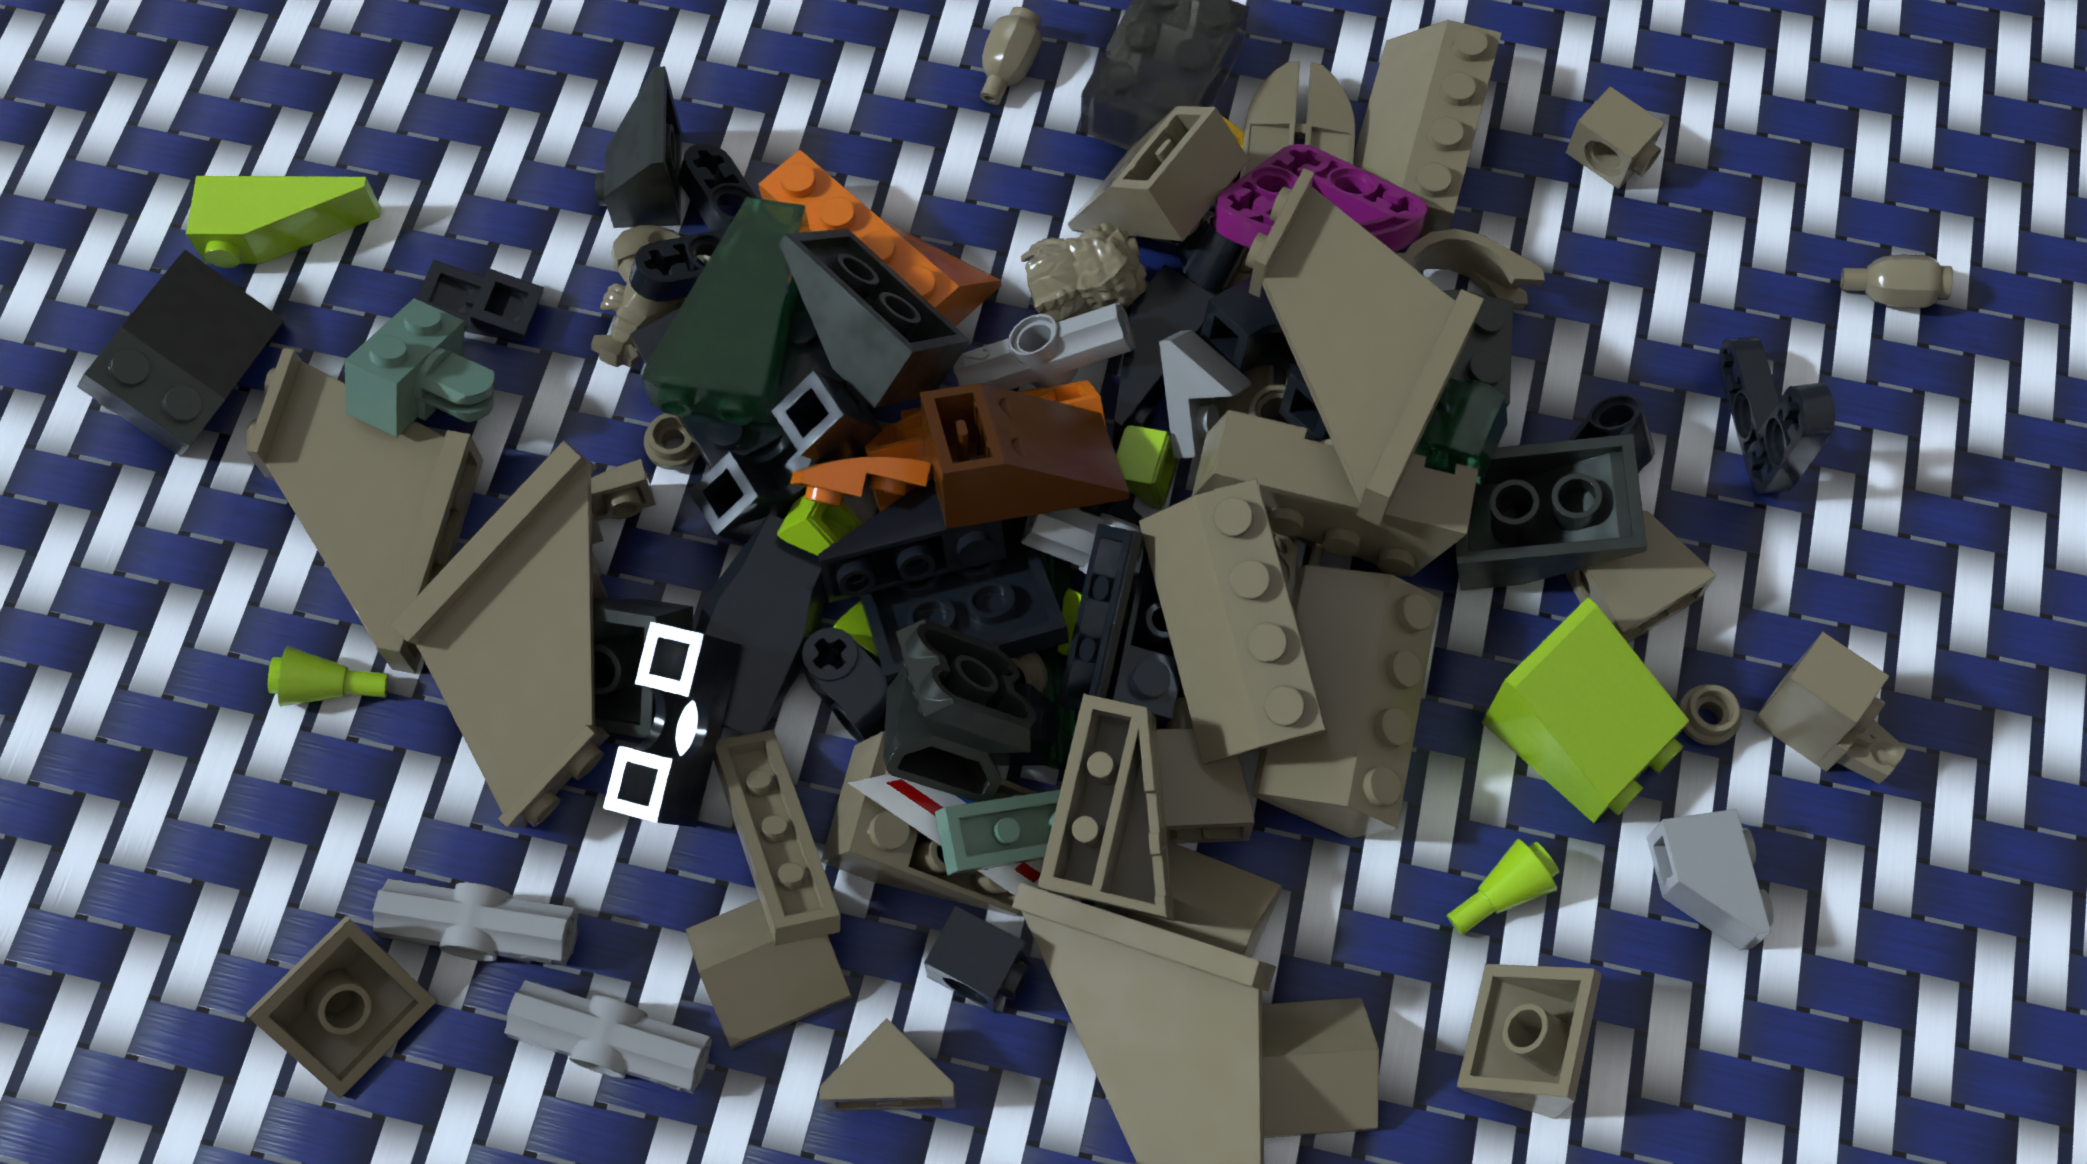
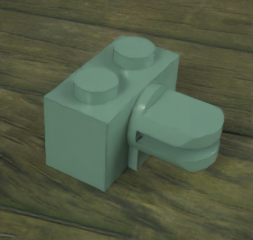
M414 298L345 360L346 414L395 437H398L417 417L426 420L437 409L465 422L477 421L489 415L493 409L494 372L464 358V320Z

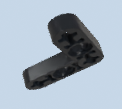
M710 144L690 146L685 151L678 179L682 188L710 231L650 243L640 247L635 254L629 281L636 293L648 300L656 302L670 301L711 292L783 254L779 245L783 236L731 157L724 150ZM718 206H734L740 209L745 216H729L722 212ZM698 255L711 256L717 259L722 264V267L716 269L705 267L699 264L695 257Z
M1756 336L1725 339L1720 347L1719 369L1751 485L1758 494L1790 491L1834 429L1835 406L1832 394L1825 383L1789 386L1779 400L1766 353L1760 339Z

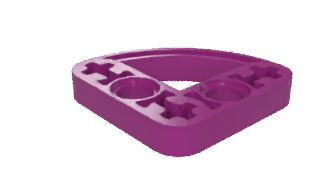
M1294 144L1282 148L1224 189L1218 195L1213 218V227L1220 235L1251 248L1259 232L1266 235L1269 234L1275 223L1270 220V214L1283 186L1293 189L1303 168L1314 172L1312 182L1314 189L1393 252L1404 249L1418 240L1422 233L1428 210L1427 204L1423 199L1407 190L1316 147Z

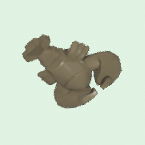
M638 225L623 231L613 242L611 252L613 265L627 285L623 286L614 283L609 286L600 304L602 310L616 312L611 335H594L591 343V350L599 353L601 361L614 367L621 365L630 368L634 367L639 363V355L635 350L636 347L633 344L631 333L710 293L656 302L640 296L631 287L629 276L636 252L640 247L650 243L683 237L674 230L656 225ZM696 256L708 268L716 269L722 267V264L711 256Z

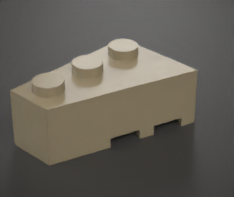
M1083 694L1038 887L1065 896L1175 921L1156 718L1147 707Z

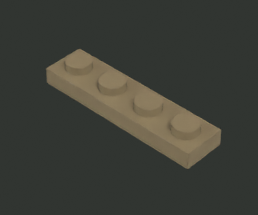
M774 730L718 740L713 759L775 946L840 932V912Z

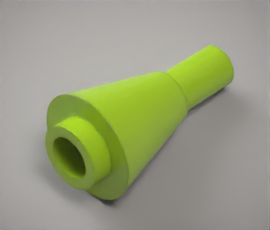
M286 646L282 657H272L268 672V692L278 694L280 707L345 697L346 694L386 698L389 684L388 673L349 670L348 666L291 646Z
M1517 839L1477 888L1478 892L1446 916L1456 931L1462 936L1494 912L1499 914L1557 891V886L1552 877L1559 873V869L1551 856L1538 842H1534L1528 847L1523 841Z

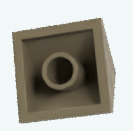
M760 898L686 929L698 972L731 1049L852 998L828 935L775 946Z
M346 915L246 1015L340 1099L437 1001Z
M1485 964L1457 1088L1464 1092L1555 1119L1575 1102L1602 973L1593 968Z
M1362 997L1262 1004L1264 1138L1377 1130L1379 1048Z

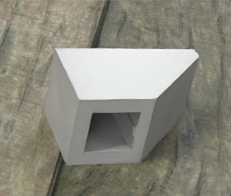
M1731 809L1662 819L1647 837L1662 898L1739 950L1754 948L1772 933L1770 926L1773 924V907L1767 891L1763 888L1759 889L1753 868L1756 861L1755 842L1750 830L1742 828L1738 810Z

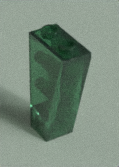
M746 197L644 368L642 382L651 406L674 416H688L692 412L716 415L719 419L736 425L749 424L751 421L770 422L799 291L779 243L785 234L810 232L805 205Z

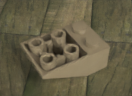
M1176 106L1129 149L1069 221L1068 226L1071 230L1084 231L1107 222L1126 230L1128 236L1184 241L1186 237L1197 230L1202 217L1217 200L1218 195L1233 184L1235 176L1249 159L1216 107Z
M885 731L854 745L821 862L878 884L1012 916L1019 915L1020 910L1012 908L1015 899L1013 894L979 871L947 875L942 846L848 784L849 782L889 774L884 762ZM1001 778L1000 786L990 800L1035 794L1037 792Z

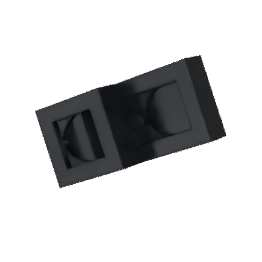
M433 259L417 300L464 320V332L495 338L525 340L543 295L544 287L488 268L486 276L483 277Z

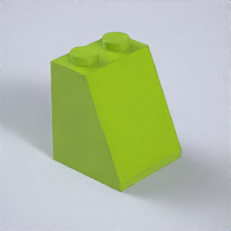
M1587 597L1504 680L1482 724L1590 821L1595 823L1608 808L1617 815L1624 811L1644 789L1635 780L1649 766L1659 774L1684 747L1675 738L1689 720L1600 607Z

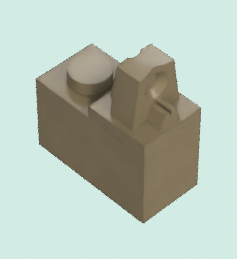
M1824 632L1819 635L1784 676L1753 720L1761 728L1826 772L1837 762L1878 784L1891 774L1907 749L1874 720L1885 705V702L1876 697V695L1889 678V675Z

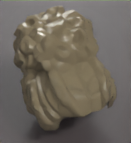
M1107 222L1084 230V233L1077 237V239L1067 238L1064 240V238L1057 239L1054 237L1043 239L1031 245L1029 251L1021 255V262L1028 261L1025 270L1028 287L1034 301V308L1039 314L1049 315L1056 322L1119 302L1124 310H1126L1147 289L1145 280L1147 275L1146 269L1140 262V249L1136 238H1129L1126 230Z

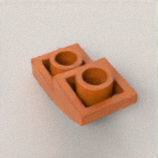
M860 457L835 460L811 465L793 472L790 484L807 488L804 499L841 507L843 496L848 498L862 496L866 477L871 478L869 489L897 496H905L907 487H926L931 463L896 457Z

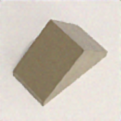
M887 1018L820 1085L819 1100L825 1112L956 1108L954 1083Z

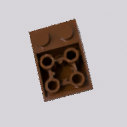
M983 383L920 392L924 450L928 462L931 463L930 471L946 529L1129 499V490L1101 413Z

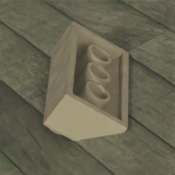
M1445 20L1386 40L1355 148L1353 165L1423 199L1427 204L1428 211L1422 233L1418 239L1433 231L1450 229L1502 32Z
M1257 478L1194 495L1140 520L1142 536L1203 765L1326 733V725Z
M1304 565L1298 568L1292 605L1327 732L1260 750L1251 796L1348 838L1398 828L1438 609V597L1392 574Z

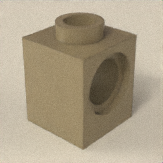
M1610 86L1577 121L1566 154L1617 189H1620L1634 173L1642 177L1654 164L1661 152V148L1655 144L1665 123Z

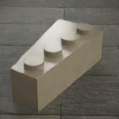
M1228 410L1206 434L1192 496L1257 478L1272 532L1279 535L1299 536L1321 544L1326 551L1334 555L1354 556L1376 564L1386 574L1409 577L1414 576L1467 535L1478 474L1477 468L1456 464L1453 474L1425 468L1426 456L1414 454L1380 526L1356 516L1360 504L1331 439H1325L1320 442L1308 440L1309 433L1307 428Z

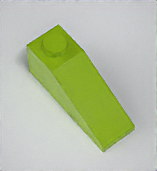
M196 176L186 235L205 264H212L222 268H233L239 264H263L379 218L381 206L366 177Z

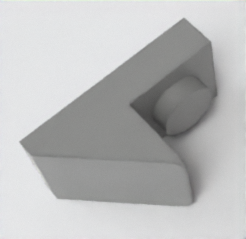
M1185 330L1159 341L1173 458H1193L1202 454L1206 434L1220 420L1217 406L1211 404V398L1235 396L1252 386L1251 381L1195 332Z

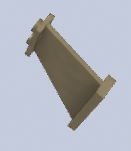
M1303 168L1293 189L1283 186L1270 214V220L1275 223L1269 234L1266 235L1259 232L1251 245L1245 262V266L1253 269L1249 293L1260 298L1263 290H1265L1360 506L1356 516L1380 526L1471 335L1484 298L1461 289L1456 301L1314 189L1312 187L1314 172Z
M283 348L276 368H272L267 374L264 385L265 399L257 419H253L248 426L245 438L246 452L264 477L275 479L375 643L377 650L391 669L416 674L421 659L416 644L408 643L390 625L452 560L483 464V458L471 435L467 433L447 430L446 435L443 436L414 420L398 437H395L347 415L345 383L301 361L295 349Z
M565 441L548 456L390 625L408 643L416 644L503 813L498 819L506 827H526L529 823L535 827L543 822L561 801L556 795L572 776L579 780L598 764L604 755V752L599 747L610 737L602 727L595 726L591 473L597 467L584 454Z
M1019 883L1012 908L1021 910L1137 1162L1128 1164H1264L1262 990L1269 992L1276 966Z

